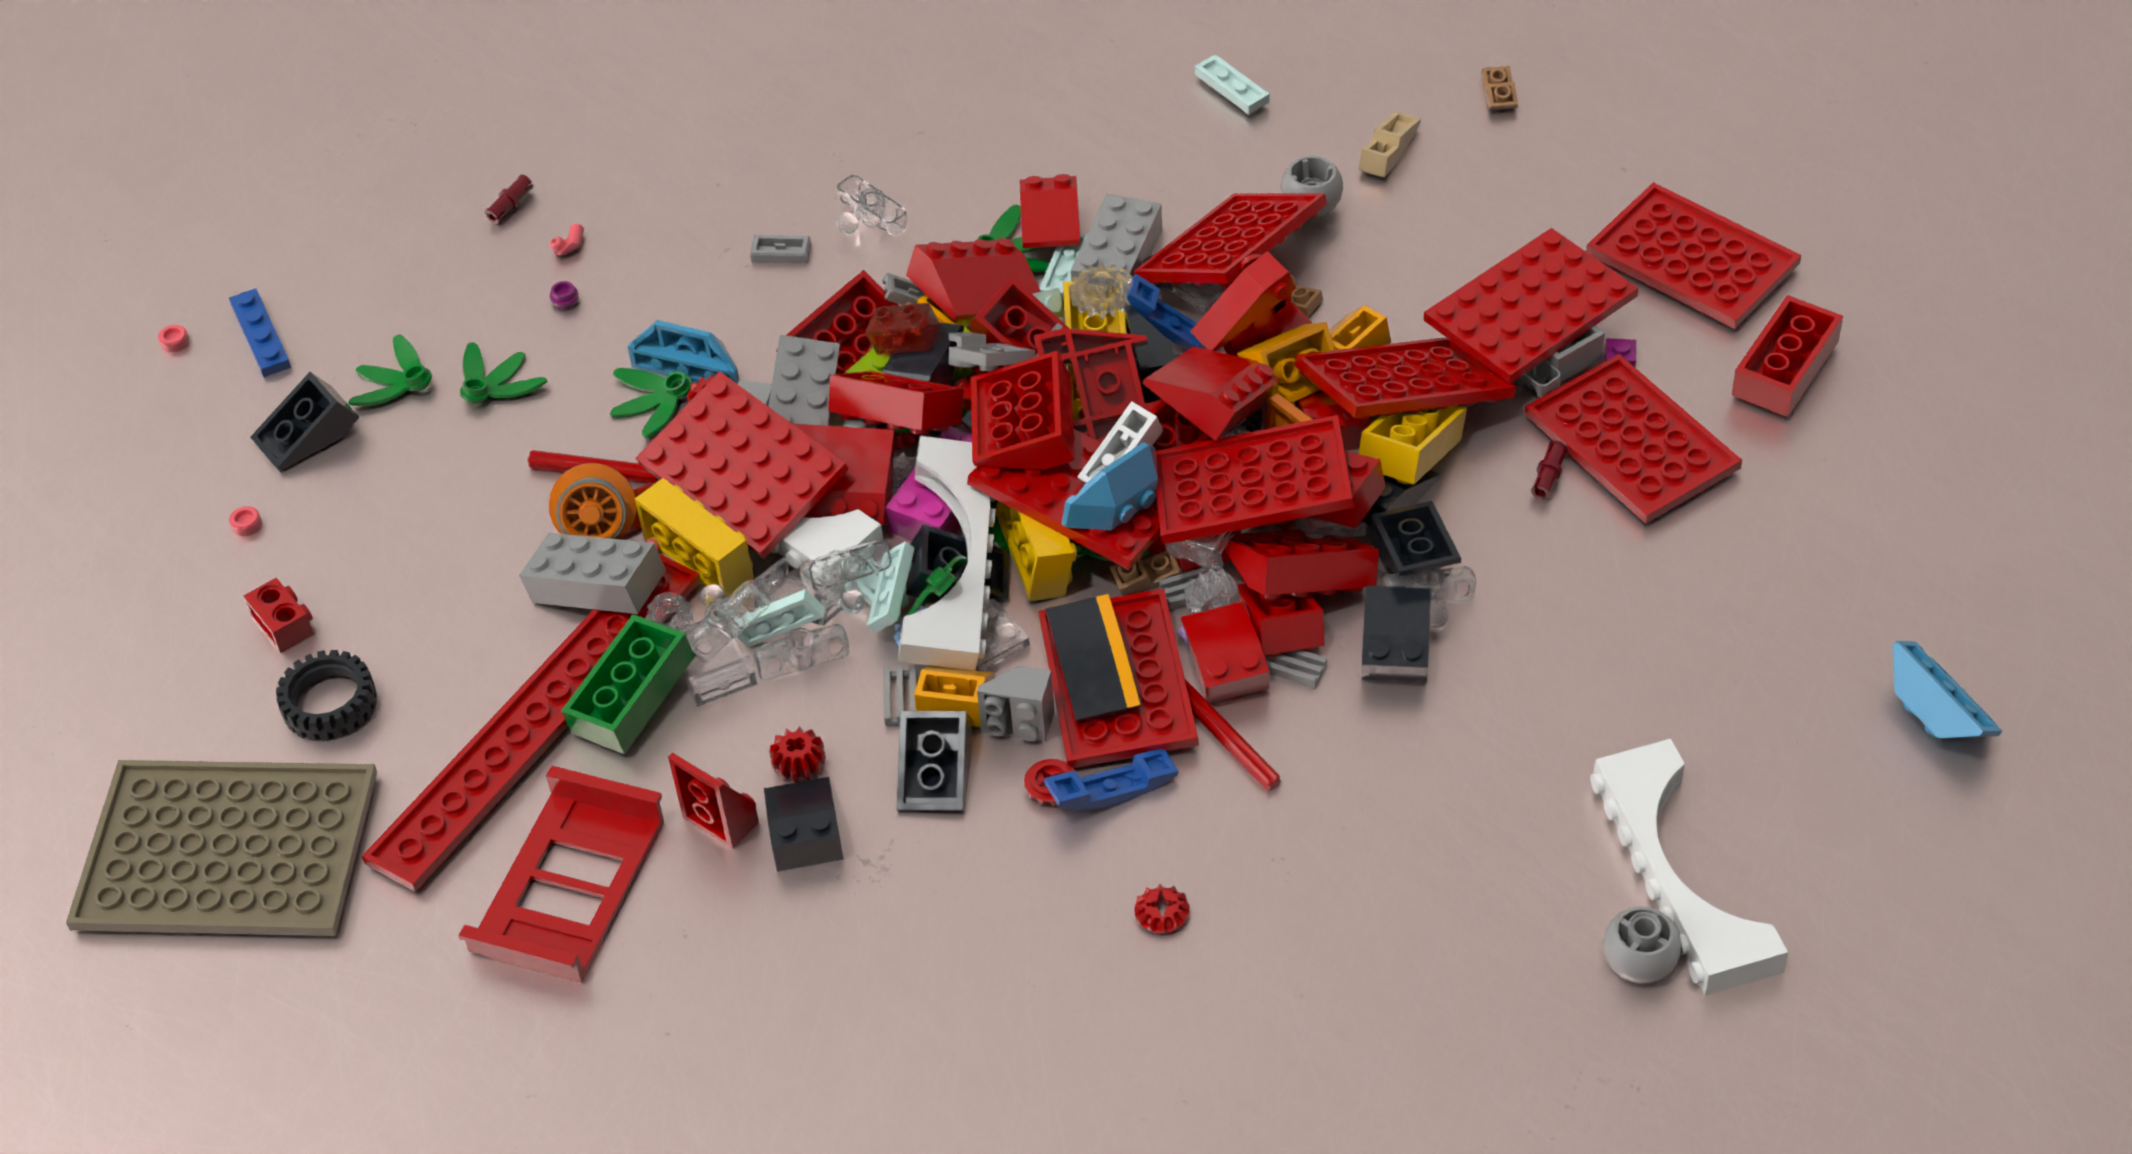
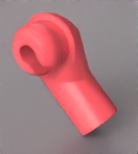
M572 224L568 237L565 240L560 236H557L556 239L553 238L550 242V248L554 251V254L565 256L578 249L584 232L583 226Z

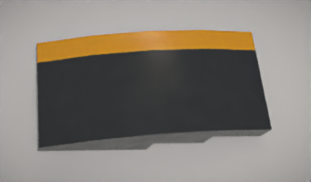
M1109 594L1046 608L1045 611L1060 670H1062L1076 724L1140 709V701Z

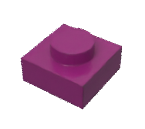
M1606 338L1605 361L1620 354L1636 368V340Z

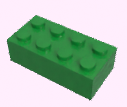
M633 614L561 710L571 733L625 754L695 658L686 634Z

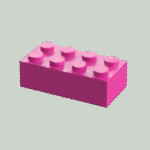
M949 426V431H942L937 437L972 442V434ZM914 468L885 507L889 533L912 541L924 524L956 534L961 526L953 511L934 491L914 479Z

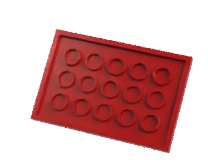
M1654 182L1586 246V252L1596 259L1734 329L1801 261L1800 254Z
M1234 193L1134 270V274L1139 275L1151 284L1172 282L1173 285L1183 283H1195L1198 286L1208 283L1218 284L1219 286L1230 285L1240 275L1241 262L1246 257L1253 254L1263 255L1267 251L1269 252L1276 245L1283 243L1286 240L1285 238L1292 232L1299 230L1308 219L1317 216L1318 211L1328 204L1325 193Z
M1550 228L1426 310L1423 321L1510 384L1638 297L1639 288L1559 232Z
M1446 337L1298 354L1295 357L1294 366L1356 419H1367L1369 416L1374 415L1393 416L1398 412L1406 411L1421 412L1423 409L1429 408L1447 409L1453 405L1471 406L1476 402L1484 401L1500 402L1501 399L1514 398L1516 386L1512 383L1506 382Z
M1620 354L1525 406L1524 415L1553 441L1563 442L1568 448L1567 454L1645 524L1738 471L1742 466V459Z
M720 371L635 458L642 467L659 480L664 478L673 486L678 485L685 495L693 501L698 500L701 502L704 509L712 515L720 516L735 532L740 531L747 538L748 548L763 559L849 470L844 461Z
M1338 415L1223 437L1217 441L1208 440L1155 451L1158 474L1156 495L1163 545L1355 508Z
M1074 428L1075 461L1046 470L977 466L968 475L967 484L1128 570L1161 535L1157 495L1149 508H1143L1134 514L1127 523H1121L1112 530L1068 528L1061 524L1066 500L1072 495H1077L1083 485L1086 484L1079 480L1077 476L1101 444V442Z
M1164 588L1110 598L1140 701V709L1078 724L1075 722L1062 670H1060L1046 611H1038L1048 666L1052 675L1053 693L1067 765L1077 768L1132 758L1134 755L1152 750L1171 751L1199 745Z

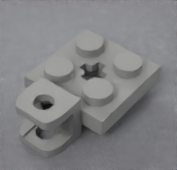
M974 332L949 333V340L957 342V346L949 347L948 364L958 367L980 366L981 371H993L998 369L1000 365L1006 367L1035 358V350L1002 343L986 344L985 334Z

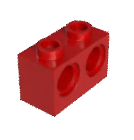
M277 577L243 595L251 617L280 653L314 634L310 625L313 617L304 603L299 605L297 603V596L289 585L284 587Z

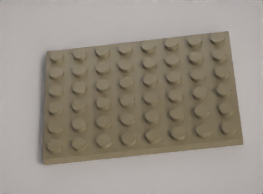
M118 760L67 917L66 924L69 930L336 936L377 776L375 764Z

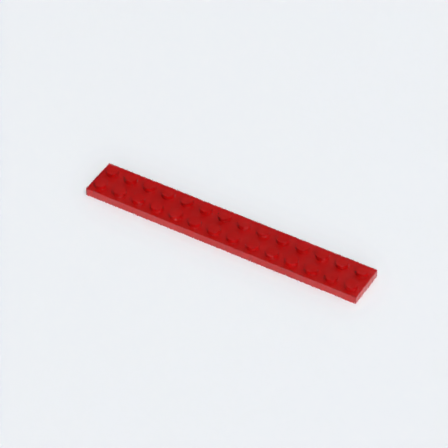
M659 554L666 572L639 613L634 615L662 625L701 582L700 573ZM593 609L362 855L364 864L416 892L568 727L561 710L633 614Z

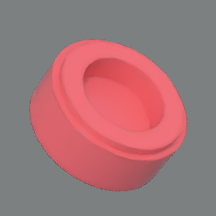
M170 325L159 332L158 341L164 351L178 352L189 344V336L183 326Z
M245 506L231 513L229 523L236 535L249 536L261 528L262 519L256 508Z

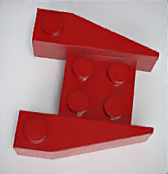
M1267 251L1240 273L1190 332L1207 350H1219L1221 353L1238 356L1237 353L1298 326L1311 324L1312 322L1292 302L1273 316L1270 309L1286 299L1296 290V286L1289 271Z
M1066 328L1034 335L1038 356L1058 351L1064 364L1072 363L1085 417L1073 421V428L1102 443L1131 401L1147 411L1162 401L1159 400L1145 404L1132 348L1148 345L1146 335Z

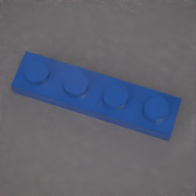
M255 288L229 297L233 311L263 377L292 368L257 289Z

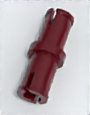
M523 174L519 175L518 179L508 189H503L498 195L499 198L484 211L487 219L494 224H498L511 209H516L520 204L519 201L533 189L532 181Z
M1554 440L1553 443L1550 441L1544 459L1538 463V475L1531 488L1532 495L1538 499H1549L1555 480L1561 476V464L1568 451L1567 446L1563 442Z

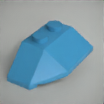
M656 320L627 346L631 366L635 369L665 376L672 372L680 371L688 375L694 383H698L700 377L708 379L711 374L715 376L720 371L738 384L739 382L738 369L723 342L711 332Z
M1143 442L1097 473L1083 485L1077 495H1072L1066 500L1061 524L1068 528L1112 530L1121 523H1127L1134 514L1143 508H1149L1155 501V490L1158 481L1155 447Z
M1896 641L1893 644L1895 694L1904 702L1903 707L1925 724L1924 728L1931 736L1938 739L1999 736L2002 733V730L1994 720L1932 657L1923 651V648L1917 642Z

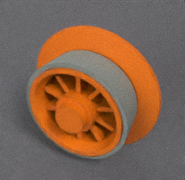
M582 464L567 470L555 482L549 497V514L553 525L560 534L621 539L630 530L634 522L637 508L636 497L630 483L617 470L602 464Z

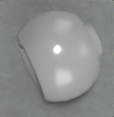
M1305 156L1291 163L1284 172L1281 181V193H1325L1328 204L1319 210L1318 215L1313 218L1322 217L1335 209L1341 200L1343 180L1338 168L1331 161L1320 156Z
M1645 906L1628 908L1615 916L1607 926L1603 938L1604 956L1612 970L1622 979L1637 984L1654 983L1666 977L1675 968L1681 954L1680 934L1673 921L1663 912Z

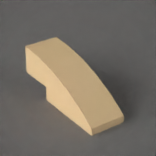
M1397 111L1391 114L1374 129L1372 141L1362 148L1358 170L1385 177L1406 151L1420 125L1421 118Z

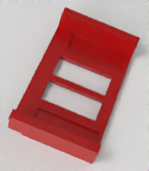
M551 765L546 774L551 794L479 927L476 928L464 924L458 936L460 940L466 942L469 952L582 984L631 883L664 824L660 806L662 794ZM551 843L622 861L609 887L538 869ZM531 880L603 898L590 925L518 906Z

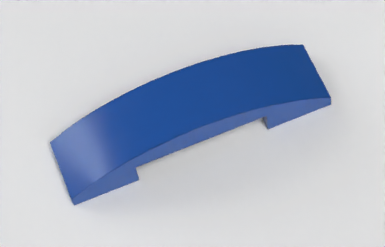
M1134 275L1127 295L1130 305L1160 333L1175 344L1188 350L1193 346L1206 349L1190 332L1197 323L1158 298L1159 288L1139 275Z
M1152 750L1134 755L1131 765L1079 778L1076 771L1047 777L1044 783L1059 807L1066 809H1095L1119 804L1144 795L1178 776L1179 771L1165 750Z

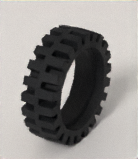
M324 650L317 651L318 657L313 658L312 654L304 656L306 662L302 663L298 659L293 663L295 670L289 667L285 670V677H280L278 681L279 687H276V700L286 725H288L293 733L296 732L299 737L304 739L307 735L311 741H316L318 736H320L322 741H329L332 734L335 739L343 738L342 731H346L348 735L355 732L353 725L363 726L365 724L364 717L370 718L372 715L371 708L376 706L375 698H377V692L367 665L364 661L361 662L358 656L354 655L351 657L350 652L343 651L341 655L338 650H330L329 655H326ZM341 677L351 679L357 684L354 696L345 705L331 712L313 714L303 712L296 707L300 694L308 686L322 679Z

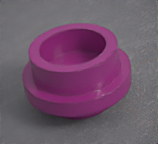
M560 281L552 286L549 297L554 306L569 307L578 300L579 293L571 282Z

